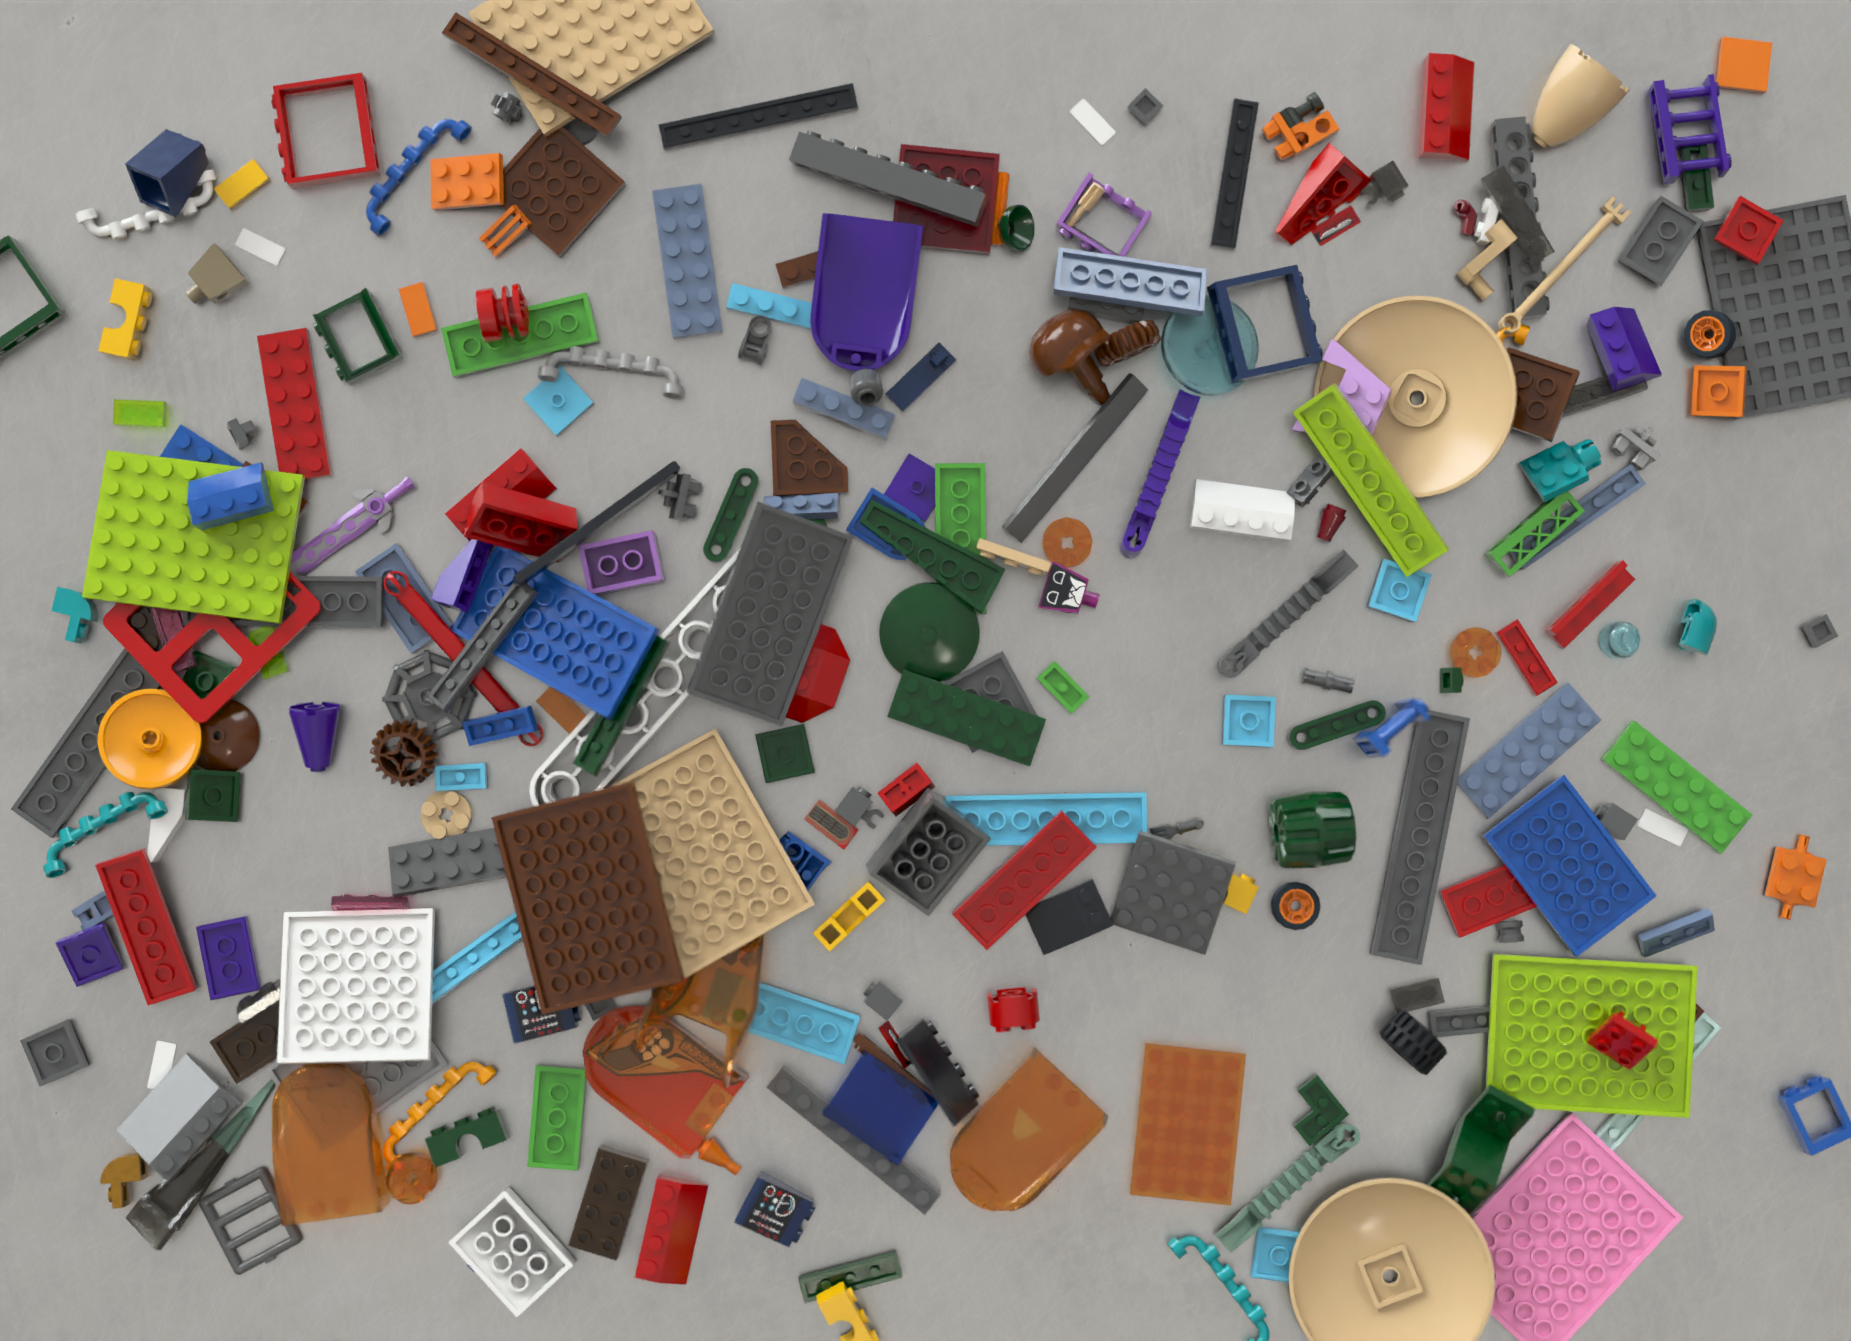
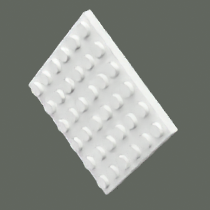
M433 908L284 912L277 1063L430 1061L435 910Z

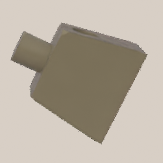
M214 243L188 272V275L196 284L188 289L185 294L194 304L205 295L213 303H218L250 283L223 250Z

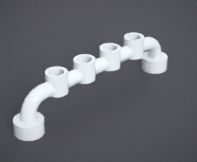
M206 170L202 174L197 186L202 185L203 192L199 196L188 198L181 210L184 216L198 213L197 207L205 204L212 197V182L216 181L213 170ZM95 208L75 213L78 224H84L91 234L99 237L111 235L113 239L127 236L126 230L135 227L136 232L151 228L149 222L158 219L160 224L175 220L174 216L155 209L99 227L94 223V220L98 219Z

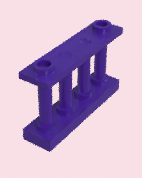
M1709 74L1704 80L1703 86L1669 90L1665 88L1664 80L1654 81L1649 88L1664 184L1674 183L1683 171L1717 167L1718 178H1722L1731 168L1732 160L1731 155L1726 151L1718 103L1720 88L1718 82H1715L1714 74ZM1705 96L1707 110L1677 114L1669 112L1668 103L1670 100ZM1709 120L1711 134L1679 138L1676 135L1673 136L1672 127L1674 124ZM1713 144L1715 158L1680 161V159H1677L1676 150L1680 147Z

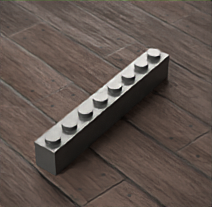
M799 131L789 158L794 166L979 227L988 202V197L983 193L984 190L974 185H970L967 188L961 186V182L956 179L946 177V180L937 178V174L932 171L923 169L922 172L913 170L914 166L908 163L900 162L898 165L890 162L891 159L887 156L877 154L874 157L868 155V151L863 148L854 146L853 149L844 147V143L831 138L830 141L821 139L820 134L813 131H807V134Z
M782 1066L766 1087L924 1215L940 1197L941 1191L786 1066Z

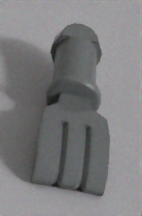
M1195 818V820L1183 823L1178 822L1174 826L1166 824L1150 828L1152 835L1169 840L1177 833L1181 835L1184 832L1201 829L1204 826V821L1201 818Z

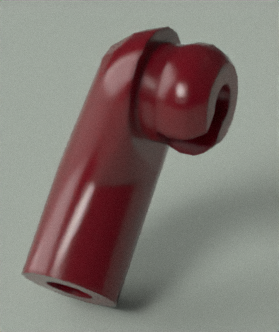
M1461 199L1454 205L1456 213L1463 221L1461 234L1472 237L1477 221V212L1468 201Z

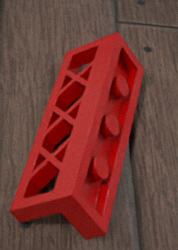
M1624 560L1618 561L1610 567L1545 630L1561 649L1566 648L1636 580L1625 569L1628 565Z

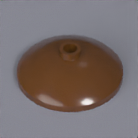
M230 700L223 707L221 714H215L208 722L200 723L202 747L196 764L203 769L235 772L245 767L256 755L261 739L260 727L255 715L244 704ZM217 731H220L222 733V738L220 740L215 739V733Z

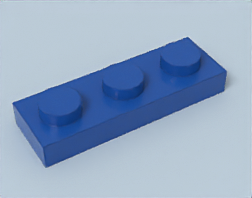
M531 705L462 722L469 746L538 730Z

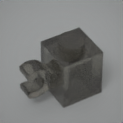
M1391 161L1371 173L1369 178L1371 179L1372 186L1363 188L1359 194L1362 196L1365 193H1370L1373 196V199L1366 204L1367 207L1373 206L1379 197L1383 203L1389 200L1394 203L1405 196L1404 191L1409 185L1395 162Z

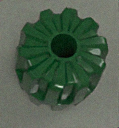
M1305 792L1278 797L1271 803L1269 827L1272 829L1273 835L1270 837V842L1272 846H1275L1274 857L1280 867L1319 868L1346 863L1352 860L1356 848V825L1353 809L1347 795H1344L1342 792Z

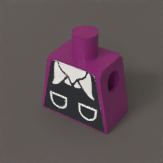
M1052 562L1038 609L1078 614L1081 604L1096 608L1100 594L1086 590L1089 579L1056 562Z

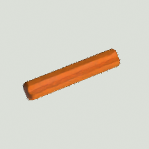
M998 172L991 237V245L1002 246L1003 240L999 237L997 225L1007 206L1010 175L1006 172Z

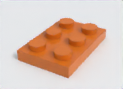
M493 153L430 159L431 209L446 210L504 204L502 154Z

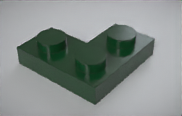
M1317 1074L1297 1089L1312 1110L1293 1126L1307 1144L1311 1146L1349 1114Z

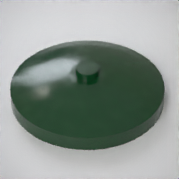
M935 582L918 583L899 592L887 605L880 622V643L885 657L899 673L902 674L903 670H907L941 682L959 674L973 659L980 639L979 620L974 608L942 584Z

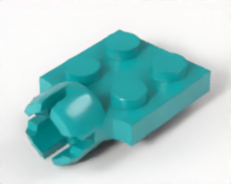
M1586 439L1574 446H1569L1565 441H1562L1519 462L1520 469L1542 500L1546 502L1589 481V474L1587 472L1598 467L1602 462L1597 446H1590L1594 442L1591 439Z

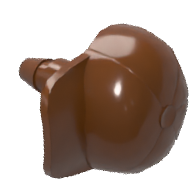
M1074 308L1059 313L1043 323L1032 337L1029 349L1031 363L1041 377H1048L1054 373L1071 372L1083 390L1087 389L1088 394L1097 403L1104 404L1110 397L1106 383L1102 381L1103 374L1089 355L1098 346L1111 340V336L1104 330L1100 322L1089 312Z

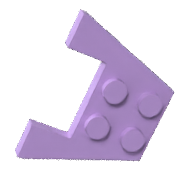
M1331 339L1322 360L1346 369L1339 389L1373 436L1392 389L1337 341ZM1296 420L1293 430L1306 432L1300 422Z

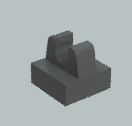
M237 418L227 422V429L238 449L240 450L248 446L247 437L256 433L253 422L250 420L239 424Z

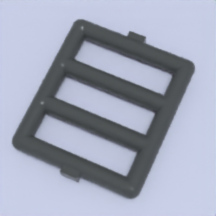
M259 1167L237 1180L233 1178L224 1183V1187L199 1200V1206L236 1275H241L263 1262L267 1264L275 1260L276 1255L302 1241V1237L265 1167ZM260 1179L266 1193L217 1218L211 1204ZM268 1202H272L278 1215L229 1241L223 1229L224 1226ZM281 1224L284 1225L290 1236L289 1238L242 1263L240 1262L234 1249Z

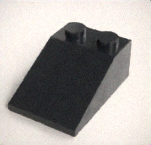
M1093 879L1084 881L1038 902L1025 914L1043 955L1114 926Z

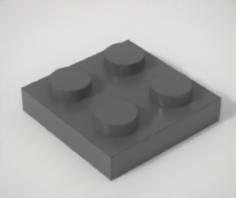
M69 1019L20 1040L39 1086L89 1066Z

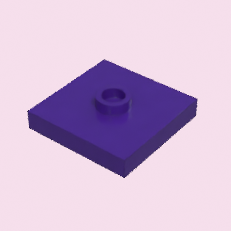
M908 453L884 495L912 511L926 522L935 508V468Z
M104 922L59 939L55 943L76 987L123 970L125 967Z

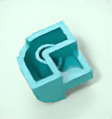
M1691 599L1688 601L1681 624L1686 626L1678 646L1683 647L1682 651L1690 654L1700 653L1707 656L1716 633L1717 619L1709 605L1701 600Z

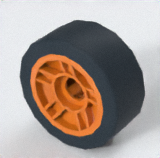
M1703 310L1694 314L1687 322L1684 330V339L1687 347L1695 355L1704 358H1717L1726 354L1732 348L1736 339V328L1733 321L1726 314L1715 310ZM1713 330L1714 336L1710 339L1705 333Z
M1299 882L1286 883L1279 887L1271 901L1272 914L1276 921L1282 926L1293 930H1301L1311 926L1318 918L1321 908L1320 899L1315 890ZM1294 901L1300 902V910H1293L1291 904Z

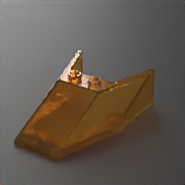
M764 934L688 976L682 982L656 987L631 1039L634 1050L640 1052L675 1015H681L723 1032L727 1037L725 1063L721 1079L723 1087L728 1088L757 1011Z

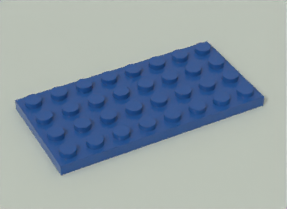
M496 546L485 566L469 612L460 611L451 630L470 641L513 584V576L533 561L511 549ZM545 569L527 582L539 594L493 655L606 718L612 719L660 629L558 574Z

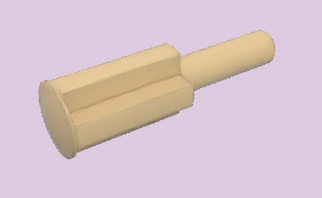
M1093 182L1078 201L1080 206L1067 221L1066 225L1072 228L1086 210L1090 211L1105 192L1102 186Z

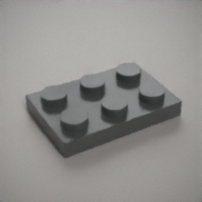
M1660 195L1620 256L1619 261L1662 286L1704 221Z

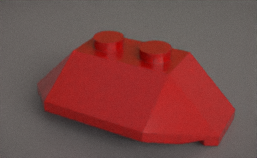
M820 624L786 718L804 723L834 708L850 663V658L835 628Z

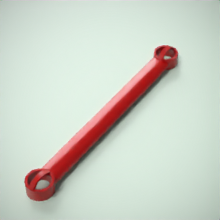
M400 571L388 573L383 582L386 592L394 596L454 662L465 647L463 642L413 588L404 573ZM394 574L400 575L405 579V589L393 577ZM388 579L396 586L400 593H394L388 588ZM483 666L471 683L499 713L521 708ZM539 724L537 726L541 735L540 739L533 732L527 733L535 743L530 744L522 738V734L518 735L524 745L535 746L541 742L543 729Z

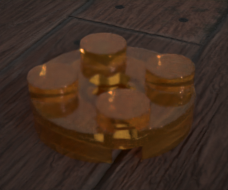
M1064 517L1055 520L1047 527L1043 535L1042 546L1045 556L1051 563L1056 562L1069 568L1078 566L1086 560L1091 552L1093 540L1089 529L1084 523L1077 519ZM1072 537L1074 547L1063 549L1061 547L1063 544L1061 538Z
M1479 627L1469 628L1458 633L1452 641L1450 659L1453 667L1462 668V675L1471 678L1483 677L1491 673L1498 666L1501 659V646L1490 631ZM1474 645L1478 646L1479 651H1482V655L1477 656L1476 660L1472 659V655L1469 654V650L1473 649Z
M408 1153L394 1158L390 1162V1168L386 1175V1187L390 1195L399 1202L408 1205L423 1201L425 1199L424 1196L429 1191H433L437 1182L435 1166L426 1156L419 1153ZM413 1173L417 1178L413 1179L412 1183L409 1184L407 1177Z

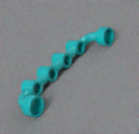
M127 792L119 796L121 804L116 807L113 804L101 806L99 808L100 816L94 819L93 816L89 815L79 819L80 827L73 830L72 827L61 829L58 832L60 839L55 841L47 852V863L43 866L46 877L55 878L66 872L63 861L57 860V854L63 848L72 847L82 837L95 834L98 828L105 824L114 823L120 815L136 810L139 807L138 805L143 802L149 804L145 807L149 819L161 818L168 813L165 802L158 801L156 796L148 792L136 795L133 792Z
M1185 1236L1180 1240L1174 1237L1167 1243L1178 1259L1187 1254L1186 1247L1194 1246L1228 1289L1234 1300L1244 1310L1250 1321L1259 1330L1260 1336L1257 1341L1269 1340V1328L1263 1320L1267 1317L1266 1313L1258 1304L1254 1307L1248 1300L1252 1295L1243 1284L1239 1287L1233 1281L1236 1274L1228 1264L1224 1266L1220 1264L1217 1258L1221 1255L1212 1243L1207 1246L1205 1242L1195 1236Z

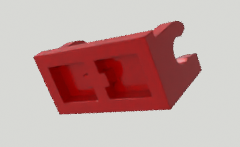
M916 763L877 794L895 817H897L914 804L927 788L932 790L936 786L920 765Z

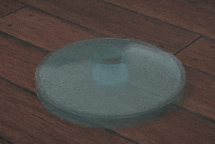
M1205 295L1202 317L1174 312L1170 314L1162 331L1161 350L1167 369L1178 383L1194 393L1208 396L1225 394L1244 383H1231L1209 295ZM1230 301L1248 370L1254 369L1259 353L1256 329L1244 310Z

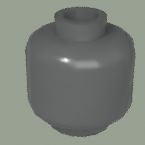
M861 369L851 376L849 383L852 399L857 404L870 406L880 401L883 396V385L881 376L876 371Z

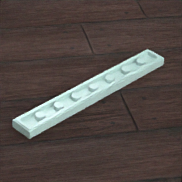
M1703 1013L1695 1021L1693 1060L1722 1028L1706 1013ZM1611 1114L1594 1134L1614 1152L1646 1115Z

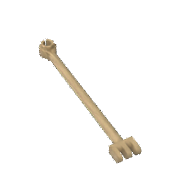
M1614 195L1601 208L1605 216L1514 313L1505 314L1499 320L1500 331L1506 327L1504 323L1507 322L1511 325V329H1506L1503 334H1514L1520 328V320L1599 235L1613 221L1619 226L1631 214V211L1628 209L1622 215L1619 213L1624 206L1621 202L1615 208L1611 206L1617 199Z

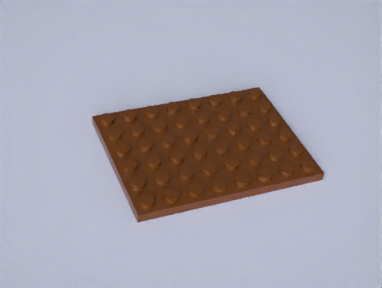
M634 781L491 817L542 1014L685 980Z

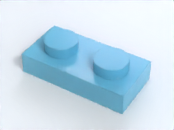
M486 763L436 766V791L487 788Z

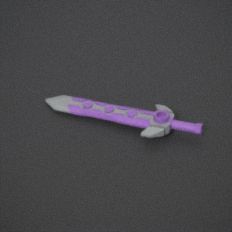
M407 476L385 495L376 492L374 489L359 488L353 492L351 496L364 501L336 520L333 525L306 545H302L294 551L290 571L295 576L306 575L346 543L351 542L373 526L377 520H379V534H383L389 529L393 516L390 503L407 490L415 487L412 480Z

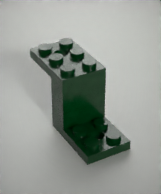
M1489 1085L1456 1122L1443 1166L1427 1185L1449 1196L1471 1215L1496 1188L1510 1140L1533 1117L1535 1108Z

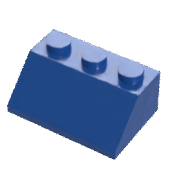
M262 462L189 481L187 503L192 524L200 530L274 511Z

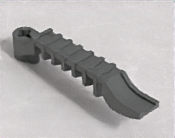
M1343 549L1314 574L1308 582H1305L1302 585L1303 587L1294 592L1293 596L1284 601L1267 619H1264L1256 629L1254 628L1246 638H1243L1221 658L1219 662L1221 673L1227 677L1238 676L1260 655V652L1265 647L1268 648L1275 638L1278 639L1280 634L1285 629H1289L1295 620H1299L1305 611H1309L1316 601L1320 602L1324 594L1327 595L1358 567V564ZM1242 655V658L1235 664L1237 670L1235 672L1231 670L1226 672V660L1234 661Z

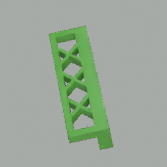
M1569 491L1543 502L1489 549L1485 556L1491 562H1496L1503 572L1510 577L1585 510ZM1568 501L1576 511L1569 517H1560L1561 505ZM1545 519H1555L1554 530L1550 534L1541 533L1542 522ZM1559 520H1565L1559 525ZM1537 527L1536 533H1531ZM1527 535L1536 536L1535 547L1532 550H1522L1523 539ZM1541 536H1546V537L1540 542ZM1518 544V549H1512ZM1508 552H1517V562L1509 569L1501 558Z

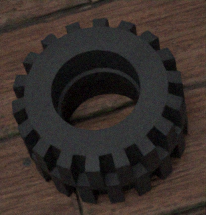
M1399 1010L1379 1031L1381 1038L1421 1074L1428 1075L1447 1054L1445 1046L1418 1020L1404 1010Z

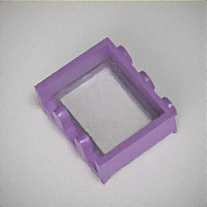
M1089 172L1061 215L1056 227L1059 228L1058 232L1065 238L1071 240L1074 237L1080 241L1079 246L1086 251L1093 252L1094 250L1097 253L1125 257L1150 219L1152 212L1150 210L1147 212L1142 210L1128 197L1126 199L1114 192V189L1108 184L1104 186L1093 179V174ZM1093 182L1102 186L1105 192L1090 211L1086 210L1072 228L1066 225L1067 221L1080 206L1078 201Z

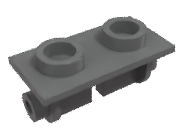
M1318 455L1286 493L1295 498L1300 506L1309 505L1313 497L1319 492L1316 488L1318 486L1323 487L1330 477H1333V470L1326 460Z

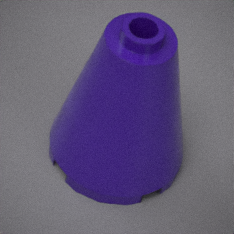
M313 702L295 704L289 708V715L304 765L310 768L311 772L325 771V767L331 764L340 713L338 703L322 702V705H314Z

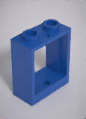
M1820 1075L1806 1081L1807 1085L1798 1088V1086L1785 1090V1095L1778 1098L1803 1152L1810 1156L1851 1138V1120L1831 1079L1821 1078ZM1825 1089L1841 1125L1810 1139L1794 1103Z

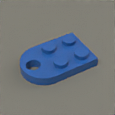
M871 487L846 531L890 558L906 560L907 558L860 524V520L871 500L923 527L925 525L918 515Z

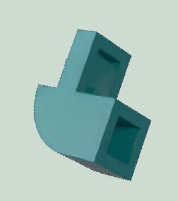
M57 587L51 611L70 615L65 640L82 644V640L88 634L89 626L87 625V620L96 622L98 620L96 605L93 600L82 598L81 592Z

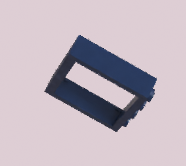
M1298 265L1217 281L1207 287L1232 384L1311 367L1322 361V347L1317 342L1315 334L1316 324L1311 319L1309 311L1310 301L1307 295H1305L1303 288L1304 279L1298 269ZM1285 277L1306 357L1248 370L1227 289Z

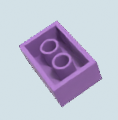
M653 530L578 546L587 591L597 596L665 581L656 536Z

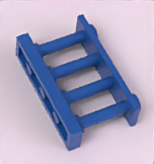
M1409 698L1399 700L1395 705L1400 711L1376 731L1359 733L1353 738V741L1368 758L1384 757L1391 751L1388 747L1389 741L1410 723L1427 721L1431 718L1427 713L1429 711L1427 705L1421 699Z

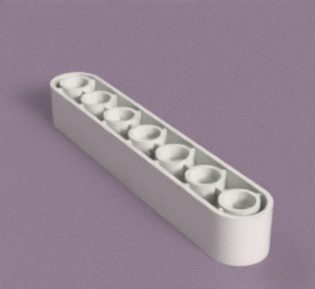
M739 550L660 635V637L671 643L636 705L641 710V720L632 727L625 725L598 776L596 777L573 764L600 715L592 710L533 775L530 783V797L534 806L558 800L554 795L553 788L555 783L561 779H566L572 784V796L611 786L692 698L693 695L686 691L701 652H695L691 649L689 639L696 631L709 633ZM662 668H671L676 675L674 685L668 689L659 688L655 681L657 672Z

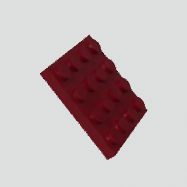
M901 144L899 163H908L914 166L913 170L922 172L923 169L932 171L937 174V178L946 180V177L956 179L961 182V186L967 188L970 185L982 188L984 190L983 193L988 197V202L979 227L895 200L893 221L924 225L921 247L990 254L1000 154Z

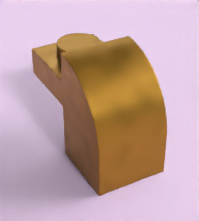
M132 1153L114 1159L104 1168L100 1184L111 1183V1187L108 1189V1200L110 1203L112 1202V1209L123 1208L129 1205L128 1182L141 1181L147 1178L146 1161L138 1153Z

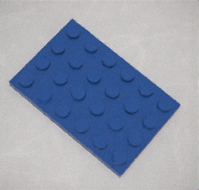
M1561 775L1483 835L1575 957H1578L1657 896L1565 775Z

